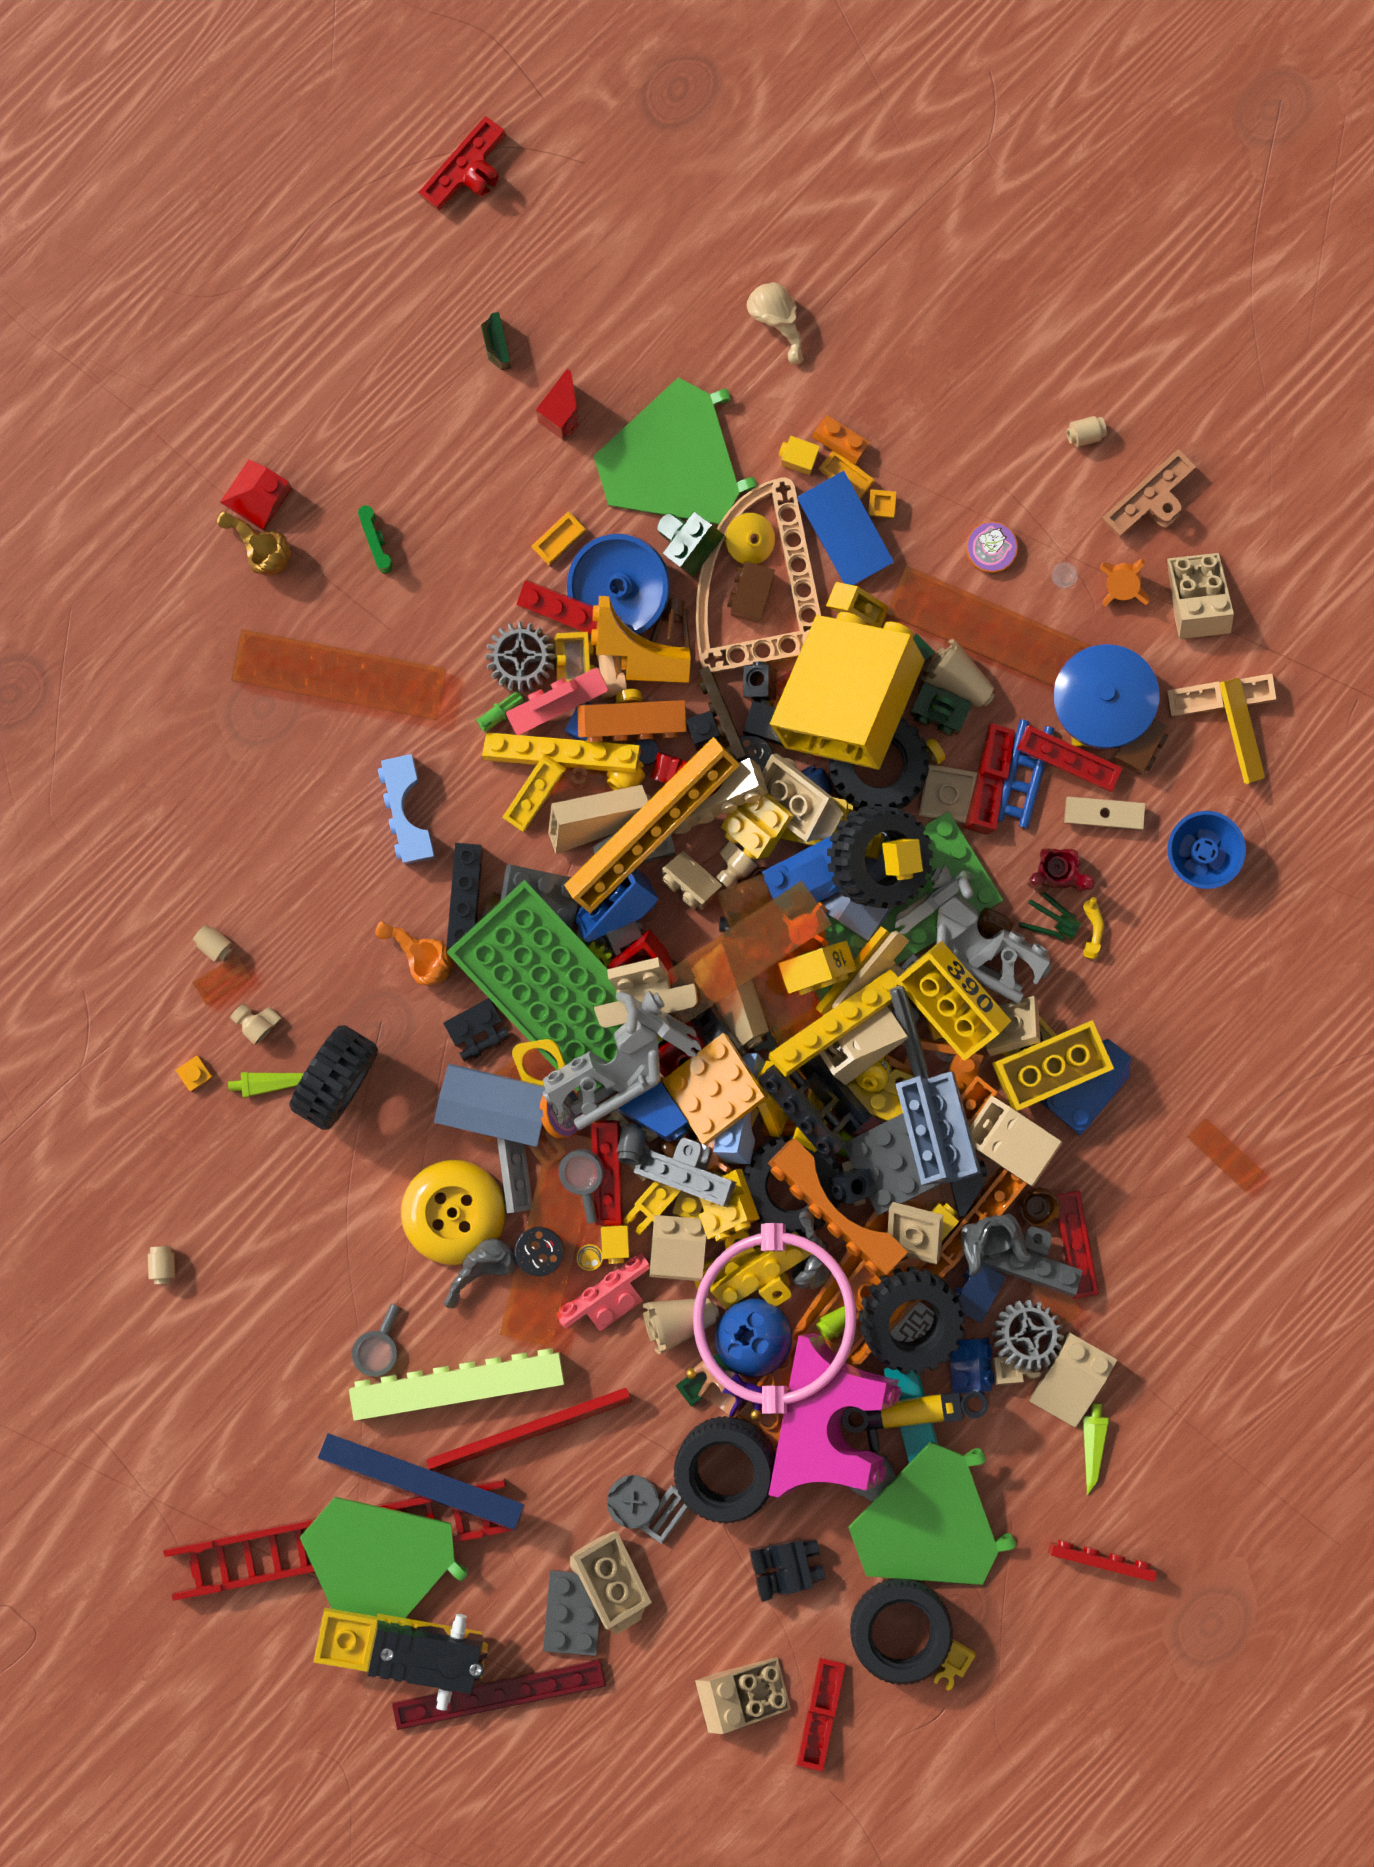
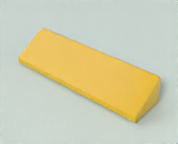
M1240 678L1222 681L1219 685L1244 783L1248 784L1261 780L1265 777L1241 680Z

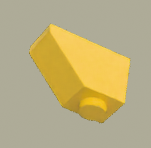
M839 582L835 583L826 605L837 613L848 612L862 618L868 626L881 628L889 606L860 587Z

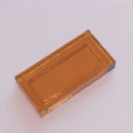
M1034 1283L1029 1285L1045 1308H1051L1050 1315L1058 1316L1056 1323L1062 1325V1327L1083 1313L1071 1296Z

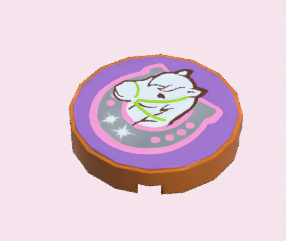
M994 521L981 523L972 530L967 538V559L974 568L981 572H1002L1010 567L1017 555L1018 544L1016 536L1003 523Z
M573 1090L563 1101L562 1113L559 1112L554 1104L549 1105L544 1095L542 1096L540 1110H543L544 1117H541V1121L546 1131L555 1138H568L575 1135L578 1131L574 1119L582 1115V1112L575 1115L570 1108V1104L579 1099Z

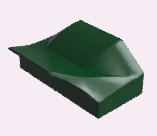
M499 312L491 313L488 320L481 324L488 360L500 370L509 369L511 364Z

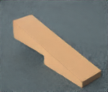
M1273 674L1240 679L1247 706L1277 701ZM1220 682L1168 690L1171 716L1225 709L1219 685Z

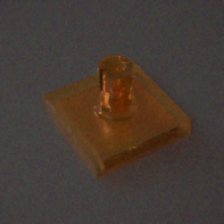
M564 767L566 771L550 793L549 799L562 802L604 793L608 778L606 775L607 771L591 770L583 767Z

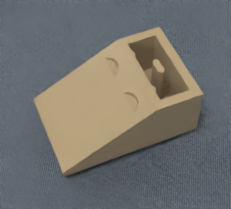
M1219 553L1167 559L1174 618L1179 639L1231 633L1234 613Z
M684 851L662 869L663 884L674 893L677 890L683 894V901L693 910L698 907L702 911L723 886Z
M886 1006L819 1054L833 1076L847 1085L909 1037L890 1008Z
M990 1096L969 1128L975 1151L1034 1187L1063 1143L993 1096Z
M778 1657L725 1670L695 1680L708 1733L725 1734L791 1710Z

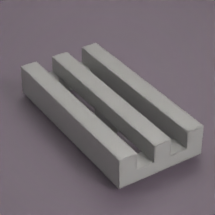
M672 1484L660 1499L658 1512L672 1493L676 1495L674 1500L652 1530L648 1527L650 1523L640 1528L661 1544L688 1508V1506L683 1504L660 1536L657 1534L659 1528L681 1500L678 1490Z

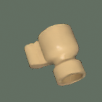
M729 841L720 851L728 868L722 870L716 878L732 891L738 884V879L747 878L758 865L746 856L733 842Z
M243 1003L232 1013L230 1019L235 1024L241 1025L243 1035L254 1045H257L281 1021L282 1017L271 1007L257 1015H253L251 1009Z

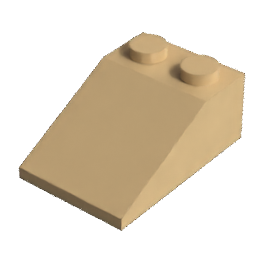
M1067 1332L1061 1342V1350L1056 1351L1057 1358L1051 1360V1364L1044 1372L1029 1401L1076 1428L1106 1382L1117 1359Z

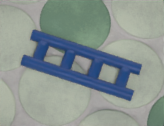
M1020 719L1013 743L1008 779L1003 781L998 822H1003L1005 815L1020 818L1019 827L1029 829L1046 763L1021 755L1022 752L1016 750L1026 726L1030 723ZM1045 726L1043 732L1053 736L1055 729ZM1018 765L1033 768L1030 784L1015 780ZM1012 790L1027 794L1023 809L1008 805Z

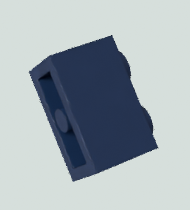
M968 1265L963 1274V1278L966 1279L961 1288L957 1286L954 1292L963 1306L961 1311L966 1316L982 1323L1006 1276L983 1265L979 1274L969 1276Z

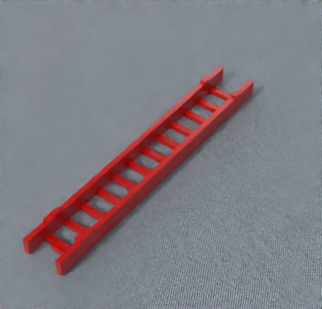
M499 1479L473 1486L487 1491L505 1487L506 1484L505 1479ZM420 1496L375 1505L392 1510L398 1509L406 1513L405 1507L425 1504L427 1518L435 1519L432 1502L434 1501ZM453 1509L457 1533L452 1534L453 1543L513 1531L500 1525L490 1526L489 1521L482 1519L483 1528L464 1532L461 1512ZM317 1517L166 1548L163 1550L164 1557L190 1552L191 1560L189 1564L192 1578H195L196 1584L195 1588L174 1592L171 1594L172 1600L206 1595L315 1572L312 1564H308L306 1550L300 1536L302 1535L301 1529L308 1528ZM294 1531L301 1566L282 1569L275 1534ZM268 1536L275 1571L256 1575L249 1540ZM242 1541L248 1577L230 1580L223 1545ZM216 1547L222 1582L204 1586L198 1553L204 1552V1549Z

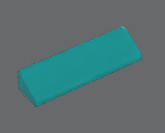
M889 1368L884 1369L886 1377L899 1379L898 1387H901L899 1400L925 1397L919 1374L916 1375L913 1370H910L909 1374H902L897 1368L894 1371ZM933 1423L900 1427L909 1463L930 1441L938 1444Z

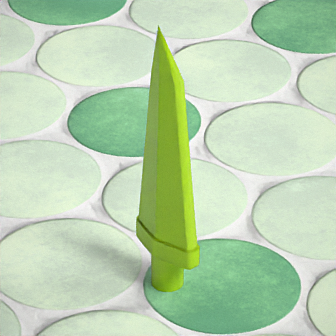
M241 1072V1080L228 1081L229 1092L242 1091L243 1098H249L254 1095L295 1087L300 1082L304 1073Z
M1092 1403L1091 1416L1083 1415L1082 1420L1087 1495L1099 1479L1109 1425V1418L1101 1417V1403Z

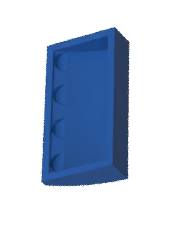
M845 471L836 474L797 497L844 584L854 585L894 563Z

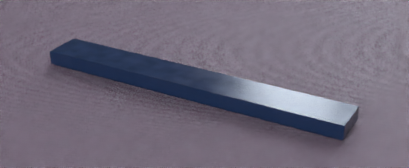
M329 1433L318 1456V1459L514 1531L517 1529L525 1505L520 1502Z

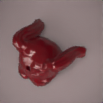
M1045 848L1040 852L1038 870L1029 878L1027 885L1032 889L1041 888L1042 885L1061 889L1073 887L1078 892L1092 890L1095 887L1096 881L1091 876L1080 873L1079 865H1081V859L1079 858L1078 851L1074 849L1059 850Z

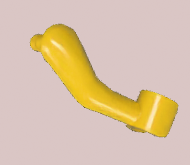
M1092 897L1084 902L1083 905L1084 911L1093 925L1092 940L1085 943L1083 956L1095 959L1101 948L1100 943L1104 931V922L1097 899Z

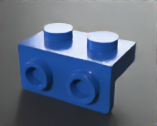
M989 1338L957 1339V1342L960 1344L957 1352L953 1350L950 1352L952 1392L961 1391L962 1393H968L974 1389L984 1392L992 1391L994 1374L991 1371L990 1359L992 1358L993 1351Z

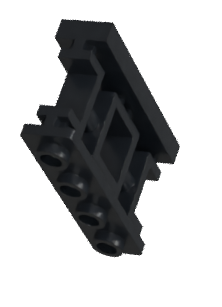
M820 1054L798 1068L806 1077L805 1080L797 1070L785 1077L775 1065H772L765 1073L759 1076L758 1081L825 1159L841 1151L846 1144L838 1134L842 1128L850 1135L860 1129L861 1125L872 1117L871 1113L849 1087L833 1076ZM788 1077L795 1084L796 1089L787 1080ZM808 1087L824 1104L819 1111L803 1093ZM831 1109H833V1110L835 1111V1113L840 1117L839 1120H838L837 1117L831 1112ZM822 1118H823V1119L828 1123V1125L831 1127L830 1130H829V1128L824 1124V1122L821 1120Z

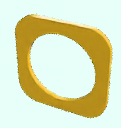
M550 1039L517 1044L512 1050V1056L522 1081L544 1086L543 1081L530 1076L524 1068L523 1056L530 1049L541 1048L550 1052L557 1060L558 1070L566 1065L559 1046Z

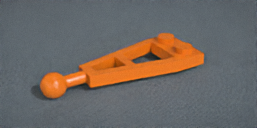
M919 1038L922 1049L954 1054L947 1072L952 1071L955 1073L961 1095L974 1080L984 1057L983 1053L977 1051L964 1061L949 1043ZM890 1053L885 1055L893 1067L914 1078L908 1054L904 1062Z

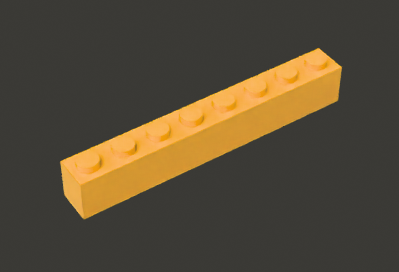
M713 737L564 885L572 898L586 911L591 913L740 766L732 754Z

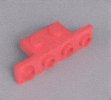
M596 667L568 682L564 677L550 684L552 690L543 693L542 689L528 695L529 701L507 711L506 715L515 733L520 735L607 692L609 688L599 668Z
M642 1253L629 1258L620 1268L608 1273L599 1283L587 1288L582 1295L562 1306L556 1313L562 1326L567 1328L587 1314L599 1331L605 1329L643 1301L631 1282L649 1270L650 1264Z

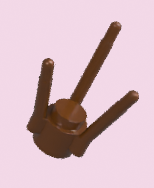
M669 598L663 615L655 624L650 641L656 642L663 619L668 622L667 640L671 641L674 623H679L681 619L684 646L689 647L691 658L687 623L688 610L684 609L683 600Z

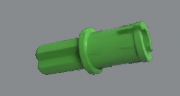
M516 691L499 704L494 703L492 709L475 719V721L479 724L478 726L486 733L502 720L506 721V712L525 703L524 698Z

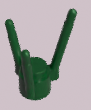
M1043 892L1042 896L1062 913L1060 916L1033 900L1028 901L1029 905L1056 921L1054 928L1057 931L1023 922L1018 924L1019 927L1050 935L1061 941L1065 937L1070 940L1074 938L1081 925V922L1075 919L1076 915L1068 912L1046 892Z

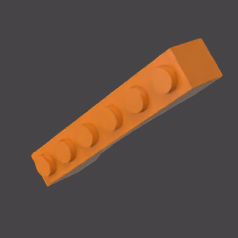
M796 1138L789 1140L768 1162L772 1167L771 1173L780 1181L784 1179L791 1186L789 1188L790 1192L797 1199H803L809 1205L808 1210L816 1218H822L828 1224L827 1229L837 1238L841 1237L847 1243L846 1248L851 1254L856 1257L859 1255L866 1262L864 1266L871 1274L875 1276L877 1274L879 1276L887 1275L908 1253L890 1233L876 1232L863 1228L848 1220L837 1211L828 1200L820 1185L814 1157Z

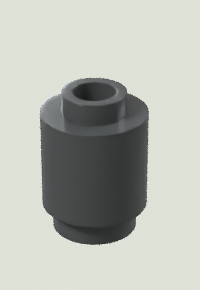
M629 1123L626 1124V1127L620 1128L616 1152L619 1154L618 1161L625 1164H639V1159L643 1157L646 1131L642 1130V1126Z

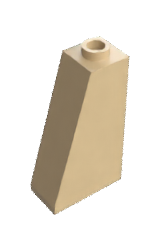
M639 785L552 803L548 834L555 854L618 832L651 799L650 795L645 794L643 786Z
M736 938L722 942L690 969V973L706 999H710L715 1003L718 1013L737 1041L744 1047L753 1049L763 1042L761 1038L769 1032L739 940Z

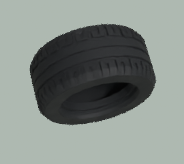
M719 1416L705 1420L689 1432L676 1456L674 1482L676 1483V1490H678L681 1500L685 1502L684 1504L691 1511H694V1514H698L699 1517L705 1518L708 1521L711 1520L714 1523L723 1522L728 1524L735 1523L736 1521L741 1522V1520H746L748 1517L753 1516L765 1505L770 1497L769 1490L776 1458L773 1445L766 1434L762 1433L761 1429H758L756 1425H752L751 1422H747L745 1419L741 1420L738 1417L733 1418V1416ZM716 1444H730L740 1448L749 1456L753 1464V1483L745 1491L735 1495H721L711 1491L702 1482L698 1473L697 1460L700 1454L705 1449Z
M891 1578L881 1583L879 1582L875 1586L873 1585L870 1590L868 1589L861 1596L862 1598L858 1600L852 1612L850 1637L859 1661L869 1673L887 1683L908 1685L909 1683L914 1684L916 1682L919 1683L921 1680H926L942 1667L941 1665L945 1663L946 1658L949 1656L948 1653L951 1651L953 1625L945 1604L930 1587L916 1580ZM898 1602L911 1603L921 1608L928 1616L930 1622V1637L925 1647L916 1656L907 1659H892L882 1654L874 1645L872 1639V1628L877 1615L887 1606Z

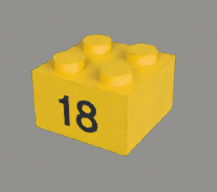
M847 940L778 963L788 994L799 991V994L803 995L849 979L848 973L857 971Z

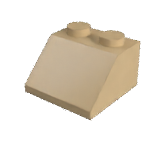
M654 1216L649 1277L702 1281L706 1233L701 1219Z

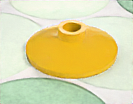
M744 513L734 518L729 524L725 535V543L729 554L737 562L744 564L747 561L759 564L771 554L775 544V533L770 522L762 515ZM752 534H755L757 537V541L754 544L750 541Z

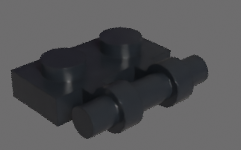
M490 998L443 1023L455 1046L466 1042L468 1048L459 1053L464 1062L473 1057L476 1059L482 1056V1052L493 1046L497 1048L502 1045V1041L510 1038L506 1028L496 1033L493 1026L502 1022ZM486 1030L489 1037L475 1044L472 1037Z

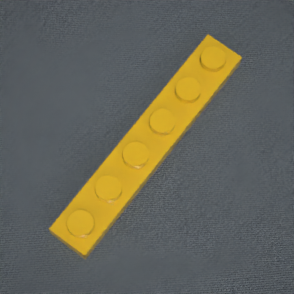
M486 733L482 757L485 761L537 765L542 756L546 754L567 768L637 773L641 749L640 745Z
M889 969L770 1052L769 1060L787 1077L891 1004L890 989L899 986L895 982L898 977Z

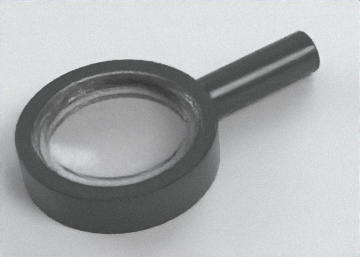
M576 1149L562 1159L559 1165V1178L568 1191L582 1196L587 1223H595L598 1220L592 1192L603 1182L605 1176L604 1164L593 1151Z
M391 1303L380 1330L369 1331L361 1335L354 1343L352 1359L356 1368L363 1374L381 1376L390 1371L395 1365L398 1350L395 1341L389 1336V1333L401 1307Z

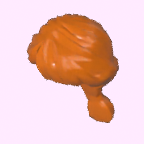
M383 921L378 923L375 930L377 937L384 940L395 937L397 942L400 943L401 949L406 953L411 975L417 984L426 986L437 985L450 975L453 959L447 954L448 948L444 945L443 941L434 938L416 940L410 936L409 932L404 931L403 928L393 927Z

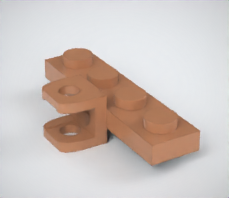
M1177 449L1102 517V521L1119 538L1147 513L1158 526L1167 529L1180 517L1182 509L1180 502L1171 492L1196 470V466Z

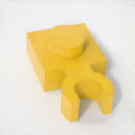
M952 1639L953 1643L951 1651L948 1653L949 1656L946 1658L945 1663L941 1665L944 1668L934 1674V1683L936 1684L940 1678H948L949 1681L945 1686L948 1691L954 1686L955 1674L963 1677L976 1656L973 1650Z

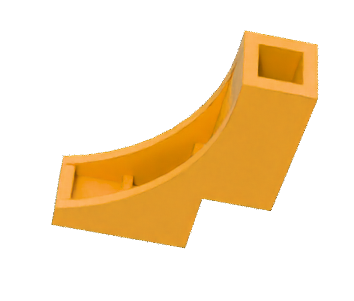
M599 596L598 605H593V621H597V629H592L591 645H596V655L621 656V670L626 671V680L689 683L691 661L689 647L662 645L641 637L620 619L609 596Z

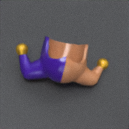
M703 1360L694 1368H689L686 1372L689 1379H694L697 1374L702 1372L706 1374L707 1380L703 1384L698 1396L718 1406L730 1417L736 1413L742 1402L748 1401L733 1394L720 1384L710 1373ZM718 1364L723 1372L737 1384L749 1390L762 1393L761 1386L743 1382L738 1374L725 1370ZM753 1402V1410L750 1413L752 1420L757 1421L762 1417V1404Z

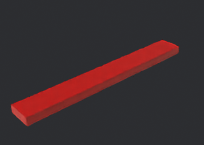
M623 1388L431 1457L426 1462L429 1470L440 1472L633 1401L628 1389Z

